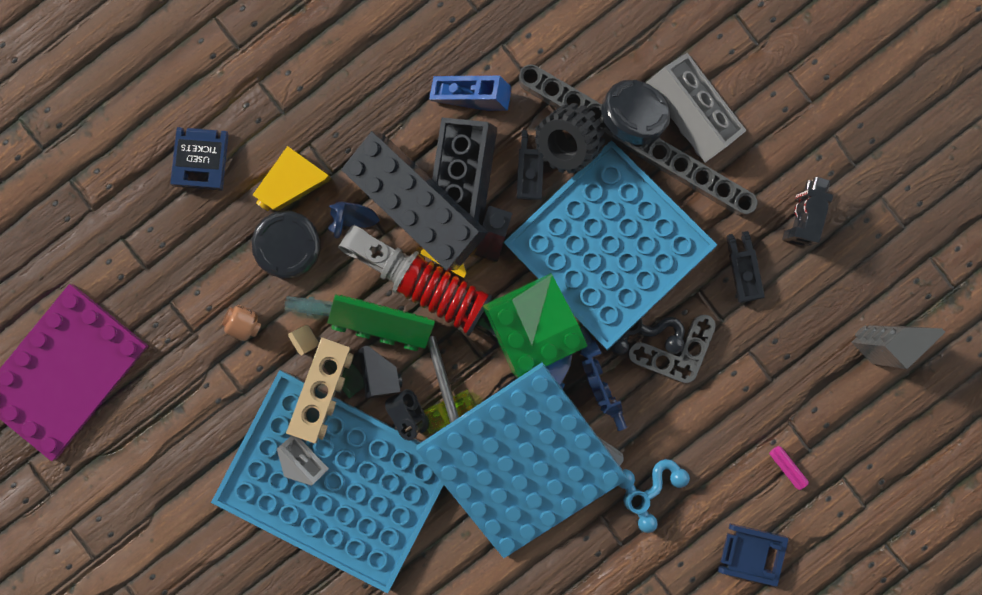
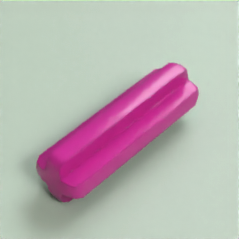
M776 446L770 451V456L798 490H802L808 485V480L782 447Z

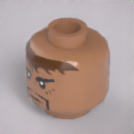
M236 305L234 308L230 307L221 324L225 326L224 332L227 335L241 341L248 340L250 336L255 337L261 326L257 322L258 314L242 305Z

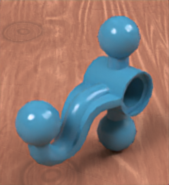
M664 459L655 464L652 472L653 486L644 492L635 488V476L632 471L623 469L627 480L618 485L626 490L623 502L627 509L638 514V526L644 533L654 532L658 525L655 516L648 514L647 510L650 507V500L656 497L662 490L663 470L669 469L671 471L670 480L676 488H683L689 483L690 477L687 471L680 469L678 464L672 460ZM640 495L642 498L641 504L638 507H633L631 504L632 498Z

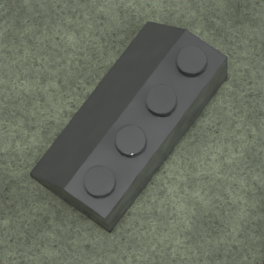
M869 325L868 327L863 326L855 334L856 338L851 343L872 364L908 369L945 331L942 328Z

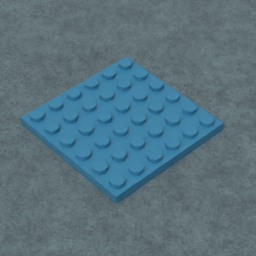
M612 140L591 163L577 172L504 241V244L538 279L550 273L553 275L574 317L606 350L613 346L717 247V244Z
M543 362L416 446V451L503 558L627 480L624 471Z

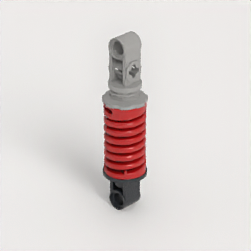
M354 225L350 227L338 246L339 249L348 256L380 272V278L392 281L394 283L392 292L402 293L406 299L412 297L413 303L417 304L420 302V306L423 309L428 307L430 313L437 311V317L443 318L445 316L447 323H451L455 319L454 326L456 328L461 326L467 336H470L477 329L499 344L483 308V305L491 302L493 295H488L483 291H475L476 288L473 285L467 288L468 283L466 281H461L458 285V276H453L449 281L451 277L449 271H445L442 276L443 268L441 266H437L432 271L435 266L434 262L425 261V257L417 251L408 256L402 253V249L397 247L394 250L369 235L363 229ZM377 251L381 253L376 258L372 257V253L375 254Z

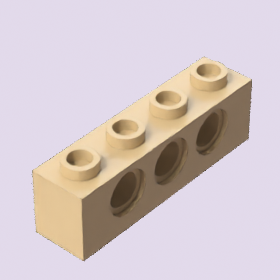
M321 337L286 434L312 443H317L319 439H324L328 428L327 425H324L327 415L332 416L337 403L333 401L336 391L341 392L345 382V378L342 377L344 368L349 369L354 354L350 353V347ZM328 361H335L337 364V370L332 375H327L324 371V365ZM320 384H325L328 387V395L323 399L318 398L315 394V389ZM310 408H316L320 414L319 419L314 423L310 422L306 417L307 411Z

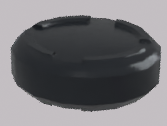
M622 80L614 84L605 95L601 108L604 123L610 131L621 140L636 145L649 144L659 139L670 122L671 112L666 99L650 84L638 80Z
M278 211L263 218L255 228L251 241L252 253L258 266L269 275L281 279L297 278L309 272L318 261L321 251L320 234L314 223L304 215L292 211Z

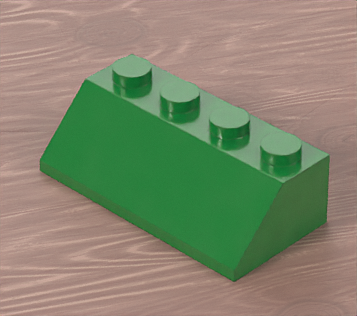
M335 293L327 323L332 324L331 329L346 333V329L355 330V335L370 339V336L374 335L381 337L380 342L394 345L395 341L405 343L404 348L418 351L419 347H426L435 321L428 317Z

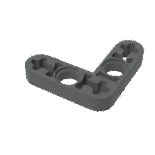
M709 315L696 316L691 322L684 340V349L678 356L648 344L636 342L629 347L628 357L635 364L680 382L689 383L698 374L715 331V321ZM704 319L707 320L706 324L709 325V329L703 330L701 334L702 337H706L705 341L692 337L693 332L697 335L699 334L700 327L697 326V323L703 322ZM696 341L700 344L701 351L699 354L692 356L688 352V345ZM640 346H642L643 352L651 355L652 350L655 351L651 357L650 366L646 364L649 361L646 358L640 357L639 360H636V355L633 354L634 349L639 350ZM661 355H665L669 359V365L665 369H659L656 366V359ZM675 359L678 360L676 365L685 368L686 365H689L690 376L685 375L682 378V373L673 369Z

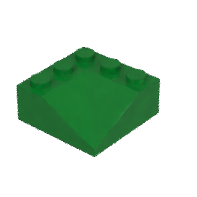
M551 273L483 305L509 367L517 378L542 362L546 367L587 347L581 329Z

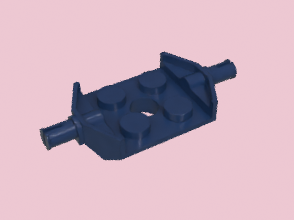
M582 326L580 329L587 347L579 350L578 353L584 356L580 362L583 365L596 402L601 406L600 410L613 418L617 431L624 430L627 426L622 415L621 402H617L616 398L612 397L608 384L601 381L599 375L603 374L600 363L595 358L592 359V357L601 354V351L594 338L591 337L590 332Z

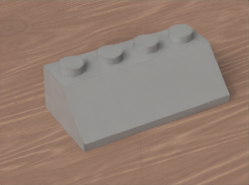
M688 53L665 66L646 82L657 89L666 99L671 112L670 118H672L678 126L680 133L687 138L694 147L696 154L704 162H707L746 132V129Z

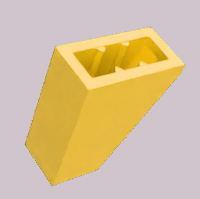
M287 146L253 193V196L258 198L256 203L266 211H269L271 208L279 211L329 182L331 177Z

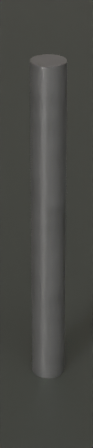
M432 336L429 337L427 345L450 423L459 418L436 337Z

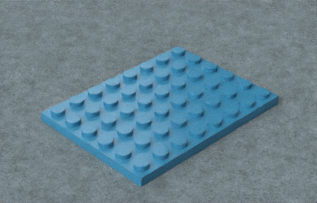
M279 370L211 503L388 594L444 484L416 451V446L421 441L417 439L411 441L404 440L396 428L336 397L333 399V401L337 402L332 416L327 415L324 425L328 426L324 439H319L317 443L301 439L329 469L312 486L284 477L277 448L292 436L286 434L305 382L283 370ZM318 388L315 389V394L320 399L328 395V393ZM310 408L306 414L307 419L312 423L316 422L320 416L316 408Z

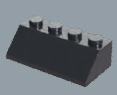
M442 117L432 180L483 226L498 128L489 122Z

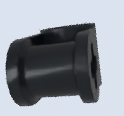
M403 390L386 400V411L392 418L399 435L404 440L411 441L417 437L418 433H424L429 429V419L412 390Z

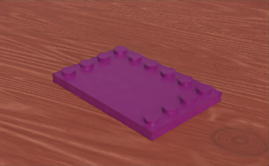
M69 284L1 366L0 420L50 461H55L144 353L148 345L75 285Z

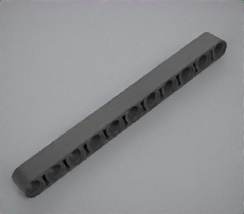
M531 64L521 69L519 84L525 91L556 109L567 104L566 100L568 98H576L579 101V107L583 105L587 107L586 111L588 112L596 110L600 113L601 124L599 126L604 128L605 134L602 136L610 141L612 140L615 144L736 215H746L756 209V196L745 188L660 138L649 144H642L640 147L621 140L604 123L601 113L602 104L538 66ZM526 73H534L537 81L527 83L523 76ZM548 85H554L558 89V94L549 96L545 92V88ZM658 147L663 150V159H656L653 156V148ZM675 160L684 162V172H678L674 168ZM697 172H701L706 176V183L704 185L697 183L695 179ZM718 185H724L726 187V197H720L718 195ZM741 197L746 198L749 206L746 210L741 209L738 205Z

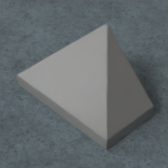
M290 436L277 448L282 471L286 478L312 486L329 469L298 437Z

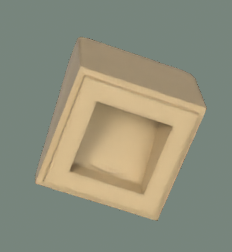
M308 325L288 334L299 355H305L319 345L318 340Z

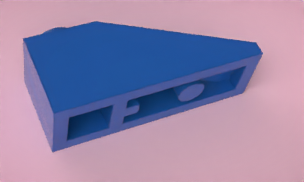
M433 76L429 100L485 111H508L512 87L501 76Z

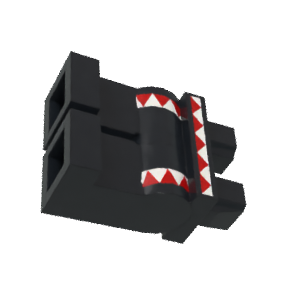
M814 177L813 180L806 181L804 190L796 194L795 201H798V203L794 207L795 220L793 227L784 231L783 241L804 247L820 242L828 212V203H831L833 195L827 193L830 180Z

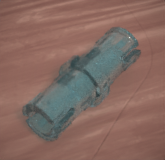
M287 296L285 311L307 313V316L311 317L313 314L329 316L333 302L315 300V297L307 299Z

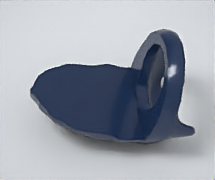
M338 202L329 206L334 222L328 229L334 232V238L336 239L341 237L343 226L351 227L354 225L366 228L374 226L380 221L375 211L360 204Z

